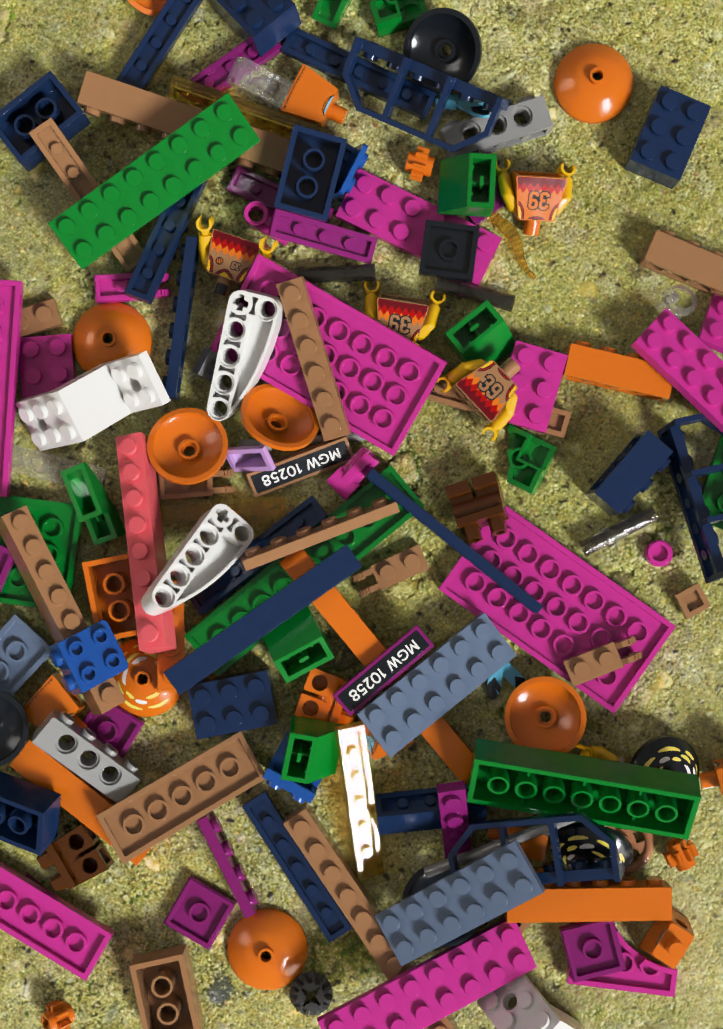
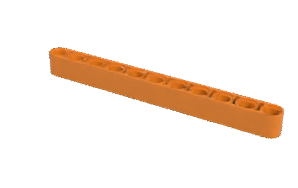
M305 549L287 555L279 562L293 581L317 565ZM333 587L312 602L364 666L368 665L387 649L336 587ZM404 671V672H403L402 674H400L396 679H394L389 685H387V686L384 688V690H385L386 688H388L391 684H393L396 680H398L401 676H403V675L406 673V671ZM442 716L424 730L421 735L459 781H464L465 784H468L473 752Z

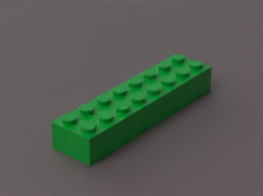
M227 93L58 215L48 225L80 268L85 269L256 146L261 140L229 93Z
M476 738L467 788V802L539 815L566 814L571 811L573 813L584 812L599 825L686 840L689 839L701 800L698 775L480 738Z

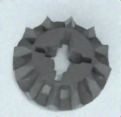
M307 972L298 976L290 989L291 1003L297 1012L305 1014L306 1017L310 1015L319 1016L322 1012L328 1010L333 998L330 982L326 977L316 972ZM318 987L316 992L318 1001L311 998L305 1003L307 995L305 990L312 992Z

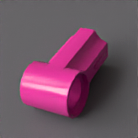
M253 201L249 203L244 210L247 226L252 230L268 235L273 211L266 208L262 202ZM253 211H261L264 214L263 219L258 222L252 221L249 216ZM270 237L273 240H277L280 244L284 245L285 247L289 243L285 240Z
M363 446L344 466L339 467L326 482L346 500L380 461L370 450Z

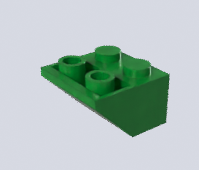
M466 153L440 160L437 214L491 217L495 200L497 154Z
M488 300L448 330L443 337L462 362L477 359L488 362L492 359L495 363H498L513 350L515 339L506 322Z
M306 606L262 637L273 662L286 683L335 658L331 644L309 606Z
M292 715L282 761L281 780L309 784L335 774L346 725Z

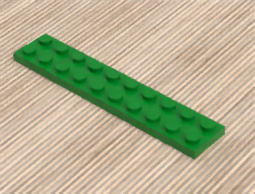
M391 465L380 473V475L421 508L425 506ZM369 482L331 513L329 517L336 516L338 519L346 516V511L361 506L364 509L372 506L371 502L381 497L390 499V497ZM398 505L400 511L398 513L305 548V551L318 564L347 544L359 561L410 519L412 515ZM284 557L273 561L185 634V638L194 649L203 645L293 582L292 578L279 563ZM263 638L214 671L216 676L219 677L259 644Z

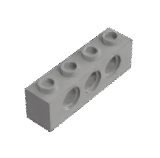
M530 95L521 99L520 103L511 106L509 104L507 111L501 110L496 121V125L502 130L501 132H492L490 137L457 152L444 149L446 158L466 153H492L549 135L553 123L544 96L535 98V95ZM471 115L469 119L461 122L459 120L449 121L441 128L440 140L455 145L465 140L463 137L464 133L471 132L477 135L484 132L489 117L478 118ZM521 116L525 118L527 123L519 125L514 121V117Z
M54 708L33 733L32 743L117 803L126 798L141 780L139 766L129 758L125 760L119 756L117 749L107 742L103 744L97 740L96 734L89 728L83 727L82 729L75 724V720L70 714L65 711L60 713ZM71 735L74 740L70 743H64L60 740V737ZM89 750L93 751L96 755L91 759H87L81 754ZM109 766L117 769L113 774H107L103 770Z

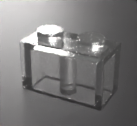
M236 57L226 79V83L272 108L280 109L292 85L291 82L246 57Z

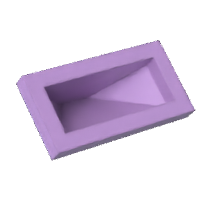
M265 445L228 447L226 459L234 472L274 471L276 468L271 454Z

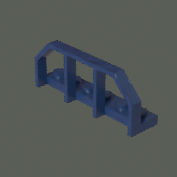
M355 36L342 72L357 111L451 152H457L490 137L501 110L507 111L511 101L358 36ZM360 50L364 51L363 57L375 62L378 61V58L388 61L386 67L398 71L383 114L364 106L354 81L352 72ZM408 70L411 71L410 77L424 83L426 78L435 81V88L442 90L426 133L390 118ZM452 89L459 92L458 98L470 103L477 99L484 102L482 108L491 111L484 132L455 145L433 137Z
M701 413L674 419L658 430L657 433L659 440L673 451L668 457L671 460L668 467L705 582L708 584L723 579V557L718 545V536L712 527L713 523L723 521V514L710 517V511L705 505L702 496L701 484L696 477L723 471V463L694 470L693 459L689 455L685 444L684 432L680 429V426L702 422L723 435Z
M584 812L473 822L448 854L451 874L459 869L457 853L474 830L498 828L500 843L503 846L509 843L507 827L548 824L554 861L545 862L543 866L533 867L542 884L557 883L558 886H564L565 882L614 879L615 882H621L625 872L624 862L619 860L616 838ZM580 821L609 844L611 857H603L598 859L599 862L588 863L587 859L572 860L571 864L563 865L556 823Z

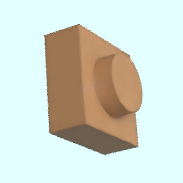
M697 582L673 594L685 619H689L711 607L701 586Z

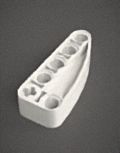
M250 289L237 290L230 295L207 403L208 415L213 420L222 421L233 416L240 408L244 396L256 386L273 352L284 316V309L279 297ZM244 297V300L248 302V306L244 307V304L240 302V298ZM268 301L272 302L275 306V313L272 316L268 315L265 311V304ZM235 322H239L243 326L241 336L234 332ZM230 348L234 349L238 354L236 362L229 359L228 352ZM224 375H228L232 379L231 388L224 385ZM219 401L226 404V414L218 410Z
M217 504L205 512L141 599L143 610L152 616L162 614L189 600L214 583L237 561L252 542L254 531L250 524L225 504ZM200 535L204 537L206 543L201 540ZM185 554L190 557L191 563L188 562V560L185 557ZM170 574L176 578L177 584L171 580ZM155 595L160 597L162 605L158 604Z

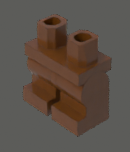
M494 471L471 478L473 487L468 480L445 487L457 527L464 534L469 544L483 540L480 528L488 525L493 536L507 533L506 520L509 517L500 480Z
M79 823L73 829L56 838L43 854L37 857V861L43 869L52 864L57 868L58 873L50 878V883L55 891L67 887L71 890L77 885L108 870L114 863L103 842L85 852L100 837L83 823Z

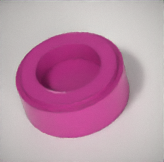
M654 540L645 547L644 556L650 565L662 567L671 561L673 550L666 541Z

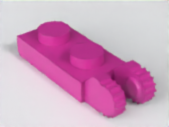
M133 273L94 275L96 303L139 301L126 296L124 292ZM165 273L162 282L170 281L169 273ZM159 289L154 299L170 298L171 290Z

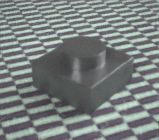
M204 348L192 372L212 383L217 354Z

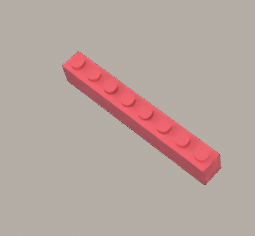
M142 432L115 437L139 650L149 654L177 649L173 610L171 609L162 614L152 616L147 614L141 605L143 595L167 564L157 476L147 454L148 437ZM155 595L158 604L162 605L160 597Z

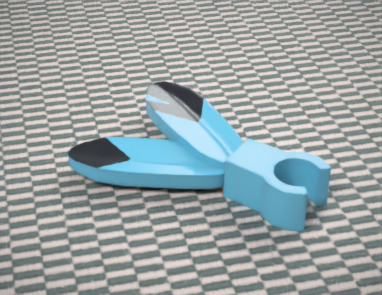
M438 93V98H435V108L441 93ZM456 94L449 95L444 110H456L458 107L478 118L489 117V111L482 108L484 102L474 99L473 103L459 99Z
M509 662L487 679L486 690L491 700L496 699L499 695L503 676L516 688L525 682L521 673Z

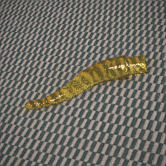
M497 214L491 222L510 241L515 257L523 271L531 279H535L536 275L529 269L525 260L523 243L518 231L508 219L505 220L500 214Z

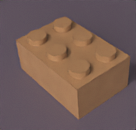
M188 944L135 955L129 968L142 1028L203 1029L204 1018Z

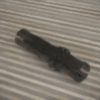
M348 262L345 265L295 267L296 274L304 276L306 280L312 283L346 282V284H352L354 281H376L375 263L351 265V262Z
M437 278L434 288L436 292L455 296L457 300L461 301L466 299L482 304L488 300L493 307L508 312L512 311L516 295L477 286L466 281Z
M648 506L644 510L608 528H600L598 533L583 541H579L580 547H583L581 550L588 557L590 554L606 546L610 548L614 546V542L653 522H657L658 516H654L653 514H656L652 506Z

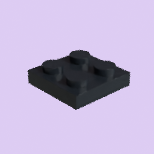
M426 219L418 275L472 282L480 227Z

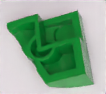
M372 0L369 3L379 38L410 28L412 23L427 11L424 0Z
M509 424V449H507L509 469L507 470V482L535 496L558 448Z

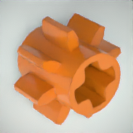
M418 146L416 152L409 151L404 171L411 172V180L422 182L424 176L431 177L435 157L429 156V148Z
M674 838L666 843L668 851L662 854L670 868L676 866L678 871H684L696 864L694 857L698 856L699 853L691 840L686 841L685 839Z
M58 999L46 1004L47 1010L41 1014L43 1028L70 1029L69 1025L75 1021L72 1006L68 1002H59Z

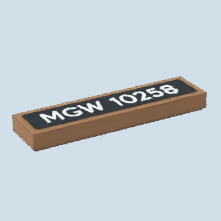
M347 436L318 443L274 460L276 466L274 471L246 472V476L255 497H259L343 465L351 459L353 452Z

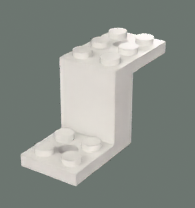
M146 350L99 364L52 391L24 398L15 404L19 410L18 413L21 420L25 422L31 433L33 443L40 451L84 442L130 413L163 406L171 400Z
M525 974L481 997L477 1002L497 1029H586L581 1022L549 1004ZM516 996L517 1004L512 1010H509V1000Z

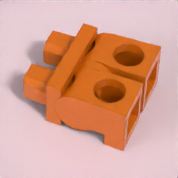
M319 666L309 671L303 685L304 690H301L294 716L345 724L346 728H351L355 713L349 716L332 695L350 679L324 670Z

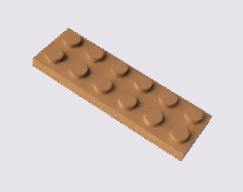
M239 731L100 812L96 817L119 859L124 864L265 779L263 778L264 772L242 732Z

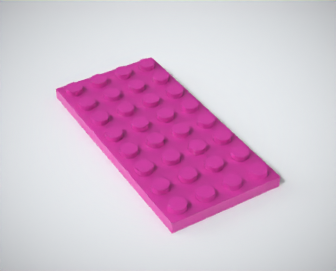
M258 253L240 290L250 289L280 298L276 284L301 276L265 255ZM305 279L351 431L394 456L448 361ZM244 297L240 298V302L244 304V307L248 306V302L244 300ZM268 301L265 304V311L270 316L275 313V306L272 302ZM284 313L273 352L260 378L314 409ZM224 321L210 347L216 353H218ZM235 322L234 332L239 336L243 333V326L241 323ZM230 348L228 352L229 359L236 362L238 354L234 349Z
M506 506L509 517L506 520L507 533L493 536L489 525L482 527L480 531L483 540L469 544V546L543 605L538 614L532 613L462 555L438 589L476 616L481 612H485L502 635L568 682L570 680L563 665V660L607 642H615L632 635L635 636V643L617 649L620 658L631 652L641 651L643 656L641 659L575 686L615 714L676 626Z

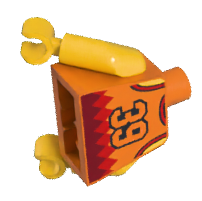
M505 159V169L499 168L496 161V175L498 176L500 195L507 210L517 219L525 220L524 234L539 235L540 222L554 221L556 215L560 214L571 201L572 179L570 177L575 173L576 167L571 165L567 173L564 171L563 162L557 167L556 173L511 170L510 175L507 173L511 166L510 160Z

